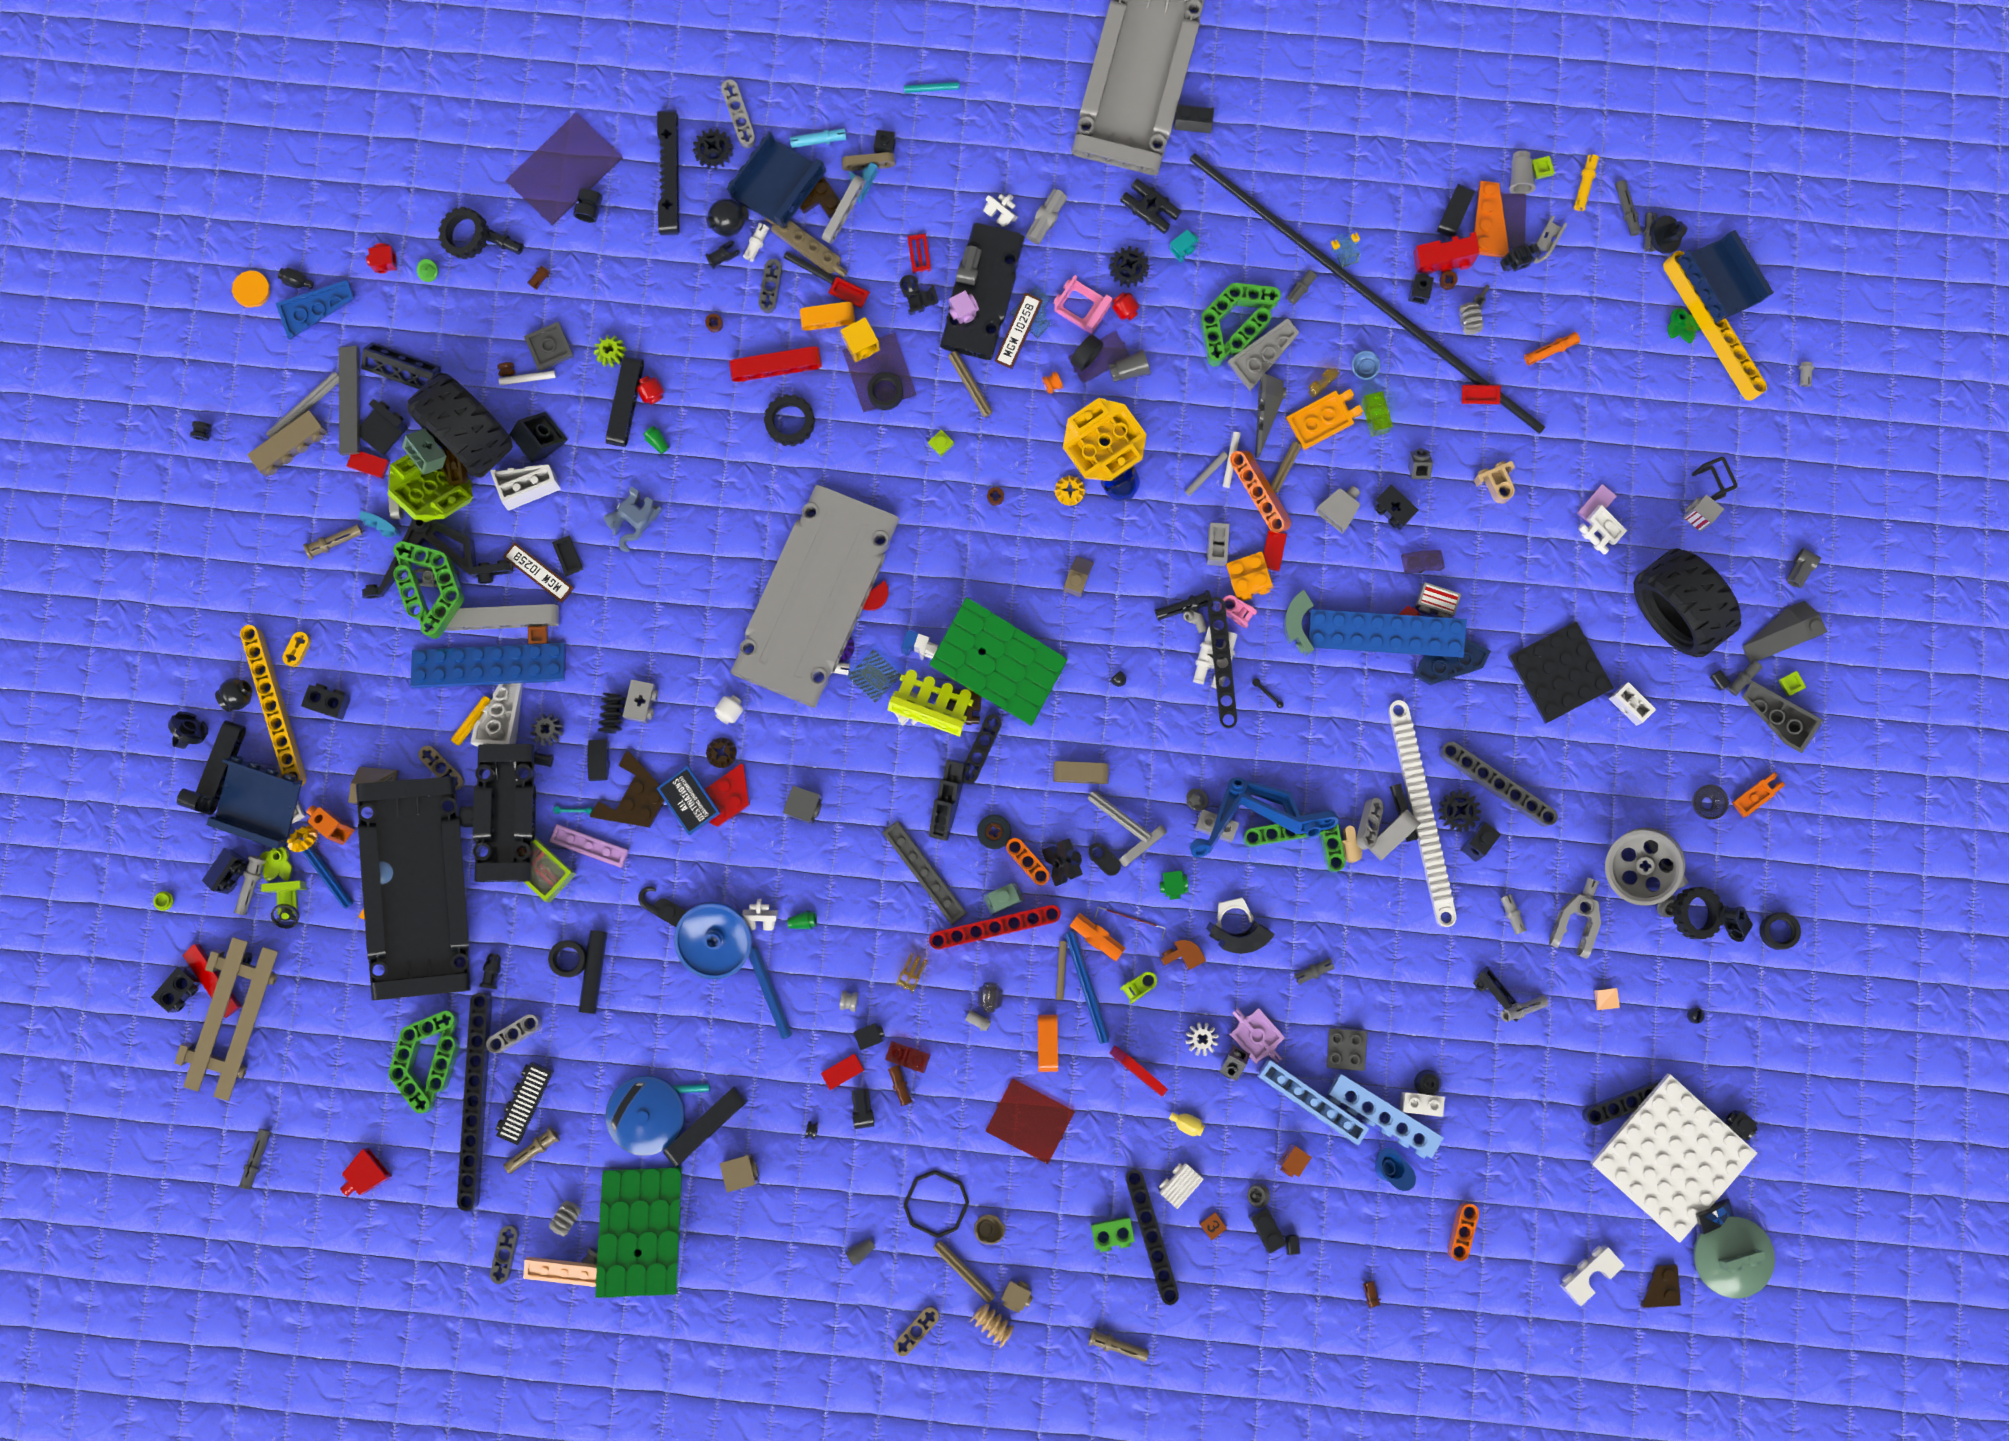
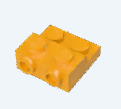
M1262 551L1226 563L1235 596L1239 600H1250L1253 598L1252 595L1258 593L1260 595L1268 594L1271 592L1270 589L1274 588Z

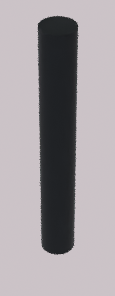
M788 251L785 253V259L833 284L835 277Z

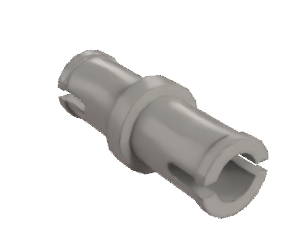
M1512 894L1500 898L1507 913L1505 916L1510 920L1515 935L1527 931L1520 916L1522 913L1517 909Z

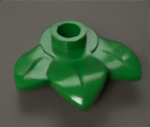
M1677 308L1670 315V323L1667 327L1669 337L1673 339L1679 335L1687 343H1692L1695 338V331L1701 330L1693 315L1688 314L1682 308Z

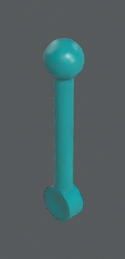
M556 806L553 809L555 814H560L561 812H586L591 814L593 811L592 807L578 809Z

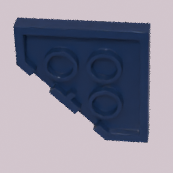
M1465 638L1464 658L1424 655L1413 677L1433 685L1471 673L1484 667L1491 651Z

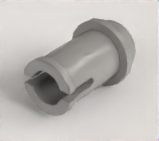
M1802 362L1801 366H1799V370H1801L1799 386L1801 387L1812 386V370L1815 368L1812 362Z
M970 1010L965 1019L966 1022L980 1028V1031H987L992 1022L988 1017L984 1018L973 1012V1010Z

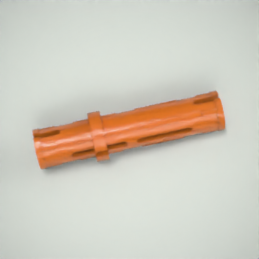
M1573 332L1563 338L1559 337L1554 342L1525 354L1524 360L1530 366L1555 353H1562L1568 347L1580 343V337L1577 332Z

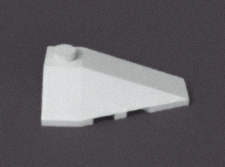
M523 683L499 684L492 700L484 708V713L480 720H477L474 725L471 738L472 745L478 747L481 744H516Z

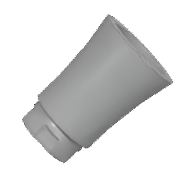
M1517 151L1513 153L1511 161L1509 191L1516 195L1529 194L1536 189L1531 155L1529 151Z

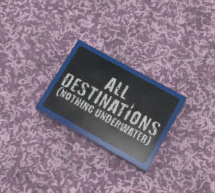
M686 766L657 787V790L689 836L721 814L689 766Z

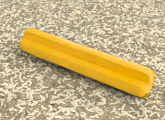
M487 696L482 697L452 736L451 741L458 746L462 744L474 728L477 720H480L484 713V708L491 701L490 698Z

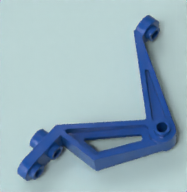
M1235 777L1228 782L1210 839H1195L1189 848L1194 857H1203L1211 853L1240 805L1253 810L1295 834L1306 833L1307 837H1315L1320 834L1321 830L1335 827L1339 819L1334 811L1329 810L1301 816L1291 792ZM1251 795L1283 805L1285 812L1276 809L1252 797Z

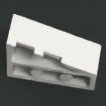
M550 465L528 466L524 469L507 468V470L503 471L490 470L501 502L508 511L561 490Z

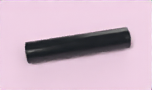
M590 930L578 1012L596 1014L608 932Z

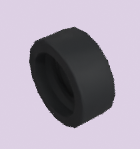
M1093 334L1089 335L1074 352L1070 362L1080 371H1084L1102 350L1103 342Z
M889 372L878 373L868 383V397L876 408L891 410L902 401L903 386L900 379ZM882 381L892 382L897 391L895 397L885 402L877 399L874 390L878 383Z
M1779 912L1773 913L1762 920L1760 936L1762 941L1772 949H1789L1799 941L1801 927L1792 915ZM1784 920L1789 924L1791 936L1786 942L1778 943L1771 938L1769 928L1773 921Z
M560 941L549 952V967L555 974L561 977L570 978L577 976L585 969L587 952L582 945L575 941ZM570 947L579 954V963L574 969L567 971L559 967L556 959L560 950Z

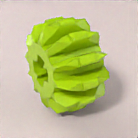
M606 335V340L599 338L601 343L594 345L597 349L594 351V355L597 356L596 360L602 362V365L605 367L608 364L614 367L615 362L620 365L619 359H623L625 356L623 353L626 352L623 341L618 340L615 335L612 338Z

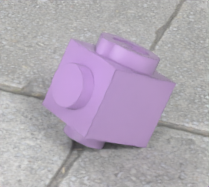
M965 290L949 298L950 314L954 320H958L959 324L963 322L969 323L975 318L976 311L979 308L972 294L968 295Z

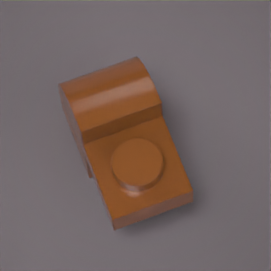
M1188 940L1174 942L1176 951H1173L1171 948L1162 953L1163 958L1160 959L1164 966L1181 957L1187 970L1206 961L1200 948Z

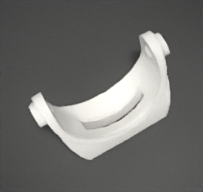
M1242 897L1218 903V923H1216L1218 927L1222 928V916L1227 910L1232 908L1243 909L1247 913L1249 923H1253V915H1251Z

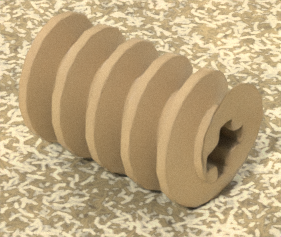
M985 1304L977 1310L970 1319V1322L976 1319L975 1327L982 1324L981 1332L983 1333L988 1330L987 1337L989 1338L994 1335L993 1343L1001 1341L999 1346L1001 1348L1011 1336L1014 1326L1010 1325L1006 1328L1008 1321L1000 1322L1002 1315L999 1314L994 1317L996 1310L988 1311L990 1305Z

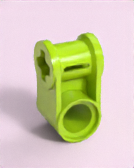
M1145 972L1120 987V990L1125 992L1129 999V1004H1132L1156 986L1157 977L1154 973ZM1151 975L1154 983L1151 986H1145L1143 984L1144 976ZM1129 987L1133 990L1135 996L1132 994Z

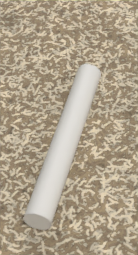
M554 370L502 377L498 380L499 385L556 378V373Z
M1233 432L1223 481V487L1230 488L1234 469L1230 463V456L1238 449L1241 434L1239 432Z

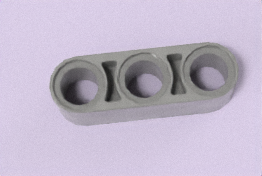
M1406 809L1377 836L1375 846L1369 850L1380 861L1383 860L1421 823Z
M537 1015L522 1017L491 1036L487 1040V1049L492 1053H502L539 1031L542 1027V1019ZM530 1018H533L536 1022L533 1029L528 1027V1020ZM514 1028L519 1033L516 1039L511 1037V1031ZM496 1039L501 1041V1047L498 1050L494 1047Z

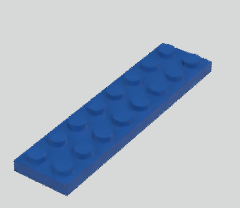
M1311 609L1309 641L1313 648L1464 658L1467 619Z
M565 643L412 650L410 686L412 688L565 681L566 645Z

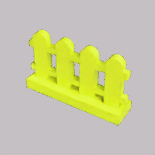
M908 670L905 675L901 674L900 681L903 682L899 691H894L893 696H891L888 711L960 737L967 716H964L968 705L972 707L974 701L971 700V692L964 689L959 695L952 693L953 686L950 683H944L942 688H938L935 686V679L931 676L926 677L923 682L916 680L917 672L914 670ZM913 686L920 688L917 698L910 696ZM932 692L939 694L935 705L928 703ZM950 699L957 701L953 711L946 709Z

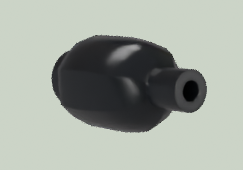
M281 268L279 270L278 278L281 279L283 284L294 288H302L304 286L310 289L313 288L314 282L307 280L304 273L293 268Z

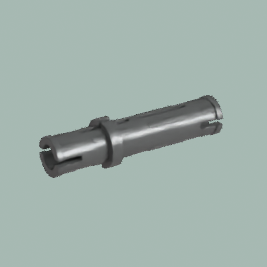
M1621 180L1615 184L1624 212L1623 219L1627 222L1630 236H1636L1642 232L1638 221L1639 215L1635 211L1627 181Z
M258 1129L248 1162L243 1167L245 1170L239 1187L248 1190L252 1189L256 1173L260 1171L258 1167L271 1131Z

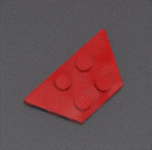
M742 763L705 788L721 812L720 815L709 822L716 827L721 826L750 806L744 771L745 767Z

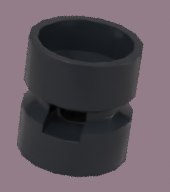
M580 189L577 196L579 203L575 205L573 216L584 222L595 223L599 214L597 207L601 206L603 196L591 189Z

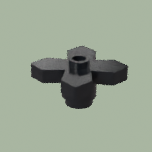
M1070 839L1058 842L1057 848L1051 846L1042 850L1045 861L1053 865L1051 877L1055 886L1066 883L1068 878L1071 880L1083 875L1080 867L1082 862L1081 855L1078 851H1074Z

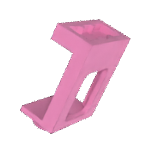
M1074 275L1072 280L1068 279L1063 288L1065 290L1062 295L1058 294L1053 302L1055 304L1054 311L1088 333L1093 334L1112 305L1113 298L1107 294L1105 297L1099 295L1078 282L1077 276ZM1072 291H1077L1094 302L1085 318H1080L1063 307Z

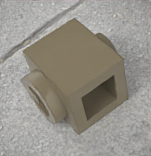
M1010 1279L1001 1296V1300H1003L1002 1305L1018 1313L1020 1310L1023 1311L1025 1306L1028 1308L1033 1299V1296H1031L1032 1291L1029 1289L1030 1285L1021 1280L1017 1283Z

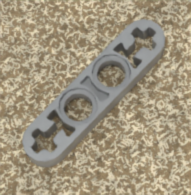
M726 80L722 83L721 89L739 143L744 148H751L754 146L756 139L738 85L734 80ZM729 86H731L734 96L732 97L730 96V93L727 88ZM739 102L741 106L739 109L734 110L731 108V104ZM740 118H744L746 120V124L744 126H738L736 124L737 120ZM744 131L747 132V135L750 140L749 142H746V140H744Z
M855 176L822 235V239L829 244H832L838 236L866 184V180L860 176Z

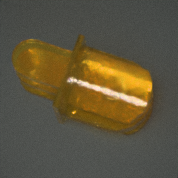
M910 953L895 986H902L904 990H910L912 994L928 960L924 959L917 976H914L921 957L917 956L910 972H906L914 953ZM903 974L908 976L906 982L901 980ZM911 977L916 979L914 985L909 984Z

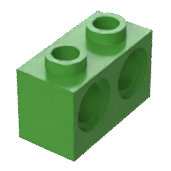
M1129 1216L1091 1224L1095 1249H1100V1252L1110 1251L1112 1246L1119 1245V1248L1130 1247L1131 1243L1135 1242ZM1120 1228L1128 1230V1235L1125 1238L1117 1236V1231ZM1102 1231L1109 1234V1238L1105 1242L1098 1240V1234Z

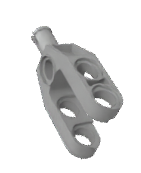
M1587 878L1583 893L1575 895L1560 909L1549 945L1559 948L1564 933H1567L1568 929L1566 927L1570 915L1575 913L1588 919L1577 949V956L1585 959L1590 956L1601 925L1599 902L1593 898L1599 881ZM1582 902L1586 903L1588 907L1585 913L1580 910Z

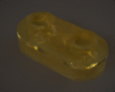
M1328 368L1322 374L1323 378L1319 382L1315 380L1308 387L1310 390L1308 394L1313 399L1317 397L1340 375V372L1336 368L1332 370Z

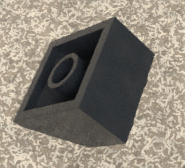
M546 412L518 420L509 434L531 463L546 458L568 440Z

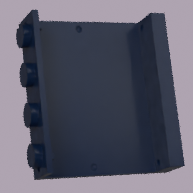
M769 132L761 140L758 148L751 153L746 164L740 168L737 176L730 181L727 190L732 199L780 227L785 228L826 173L823 161L816 159L814 162L775 141L772 132Z
M1736 230L1729 232L1721 240L1694 252L1688 250L1677 259L1715 323L1763 302L1774 293Z
M231 756L230 758L223 759L222 762L229 765L216 816L209 817L206 825L275 849L285 847L303 781L296 779V776L293 774L279 773L278 769L261 767V764L258 762L243 761V758L240 756Z

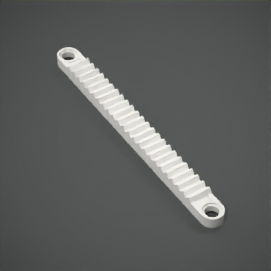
M1397 700L1389 706L1388 714L1411 814L1421 823L1415 831L1418 837L1417 841L1435 920L1442 927H1450L1456 922V912L1444 864L1443 851L1441 850V843L1437 833L1436 821L1434 820V813L1430 803L1431 799L1425 781L1426 777L1422 767V760L1418 751L1417 738L1415 737L1408 705L1404 701ZM1396 705H1400L1404 710L1400 716L1396 715L1393 711ZM1443 912H1448L1451 915L1449 923H1444L1441 920Z

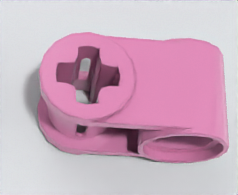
M1233 595L1225 596L1223 598L1224 602L1231 601L1234 606L1233 609L1226 608V616L1241 627L1247 628L1248 622L1253 615L1257 614V611Z

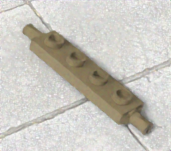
M764 218L772 224L771 232L829 275L837 272L843 278L847 275L848 271L840 266L841 258L792 221H789L785 228H782Z

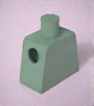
M1017 883L1006 885L983 897L990 915L1025 901Z

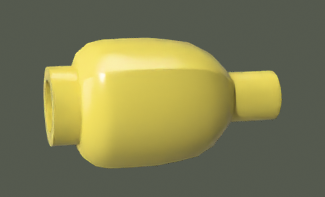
M1172 1112L1169 1118L1176 1122L1178 1129L1190 1136H1201L1205 1125L1202 1124L1199 1118L1187 1113L1178 1115Z

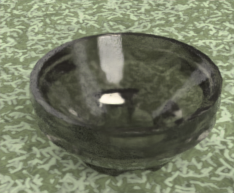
M1712 784L1705 785L1694 793L1692 806L1700 817L1714 820L1726 813L1729 799L1721 787ZM1704 798H1709L1712 801L1710 809L1702 806Z

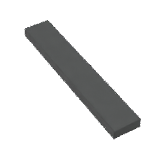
M357 345L339 347V454L342 456L360 454L359 347Z
M898 821L882 832L951 925L967 914Z

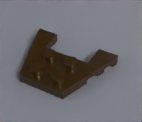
M626 751L618 766L634 774L633 781L616 810L598 801L590 817L650 828L665 800L657 790L660 784L629 751Z

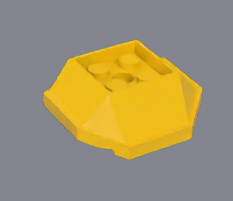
M1097 398L1068 418L1063 449L1084 479L1112 481L1143 459L1147 434L1125 404ZM1102 439H1107L1109 441V445L1103 446L1100 444L1099 441Z

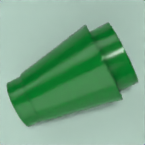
M652 426L643 434L644 440L660 454L665 453L670 448L659 428L657 429L655 426Z
M808 910L788 917L787 924L789 929H813V927H817V916L814 911L810 912Z

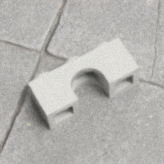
M1607 1246L1596 1247L1591 1252L1592 1256L1588 1260H1582L1577 1265L1578 1269L1575 1272L1568 1273L1562 1279L1563 1283L1560 1286L1580 1306L1596 1293L1589 1284V1278L1593 1272L1600 1271L1606 1278L1611 1279L1625 1266Z

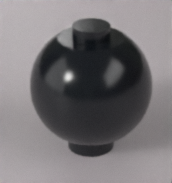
M720 199L710 207L706 222L708 227L712 228L716 234L730 237L741 231L744 221L749 219V213L745 205L739 206L736 201L731 199Z

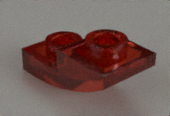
M891 1041L885 1060L925 1073L931 1055Z

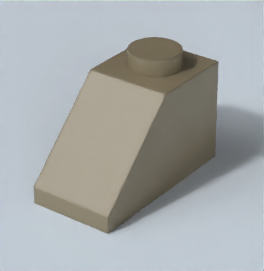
M1076 556L1063 591L1081 598L1094 562Z

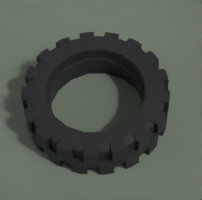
M460 207V209H452V212H448L445 215V219H442L440 222L441 227L438 229V232H440L438 238L441 241V246L446 249V252L459 259L474 258L476 254L482 252V248H485L487 245V239L489 240L487 221L481 214L470 208ZM471 219L475 224L473 239L464 247H456L452 237L454 228L462 220Z
M785 394L783 397H777L774 402L771 401L769 403L768 409L765 410L764 423L769 436L776 443H781L783 446H796L798 443H804V440L811 436V432L814 431L815 418L810 404L805 399L799 398L797 395L792 394V396ZM788 406L799 408L805 416V424L802 429L791 435L782 434L776 429L774 424L777 412Z
M1690 887L1689 889L1682 890L1683 893H1679L1676 896L1677 900L1673 902L1674 910H1672V915H1674L1673 922L1677 925V930L1682 932L1683 936L1690 937V939H1707L1715 936L1714 933H1718L1720 931L1719 927L1723 925L1719 916L1720 909L1723 906V903L1719 901L1720 897L1714 894L1713 890L1706 887ZM1696 897L1701 898L1708 908V919L1701 929H1696L1691 924L1688 916L1689 905Z

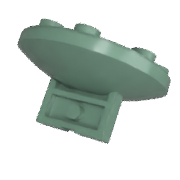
M1735 1216L1727 1217L1720 1228L1706 1234L1700 1232L1694 1245L1693 1259L1696 1271L1703 1283L1719 1295L1729 1298L1752 1296L1766 1286L1773 1274L1775 1266L1773 1245L1763 1229L1748 1219Z

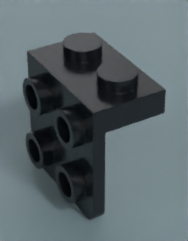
M373 398L369 405L374 410L360 425V437L384 455L408 427L403 423L404 418L397 412L392 414L389 411L390 407L382 400L377 402Z

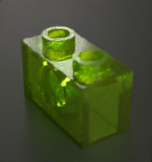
M1383 391L1365 395L1361 404L1371 437L1389 433L1393 424Z

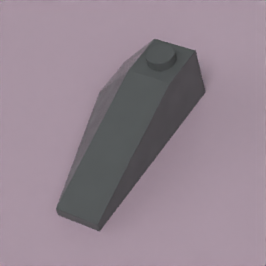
M1263 374L1259 383L1255 458L1260 457L1281 402L1286 398V387H1283V381L1268 374Z
M1803 601L1782 611L1781 614L1758 632L1742 648L1749 663H1751L1752 660H1762L1821 636L1828 631L1820 614Z
M1752 681L1742 697L1784 744L1800 753H1803L1825 721Z

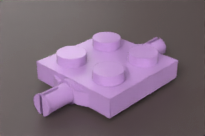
M1237 1008L1232 1014L1237 1018L1239 1024L1229 1035L1244 1051L1250 1054L1249 1057L1255 1064L1266 1056H1270L1278 1064L1283 1058L1280 1057L1275 1049L1285 1037L1259 1008L1246 1017Z

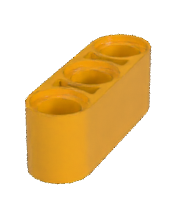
M852 302L805 307L799 311L802 330L806 331L846 326L855 323Z

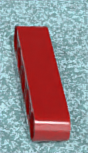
M812 346L733 359L729 361L731 380L733 382H743L819 369L822 367L819 347Z

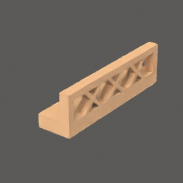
M526 1257L523 1279L596 1287L597 1264Z

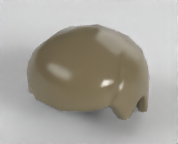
M985 1214L975 1222L974 1235L982 1244L993 1245L1000 1242L1005 1235V1224L997 1216Z

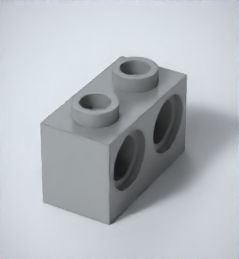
M1210 523L1208 528L1206 565L1226 566L1228 560L1229 524Z

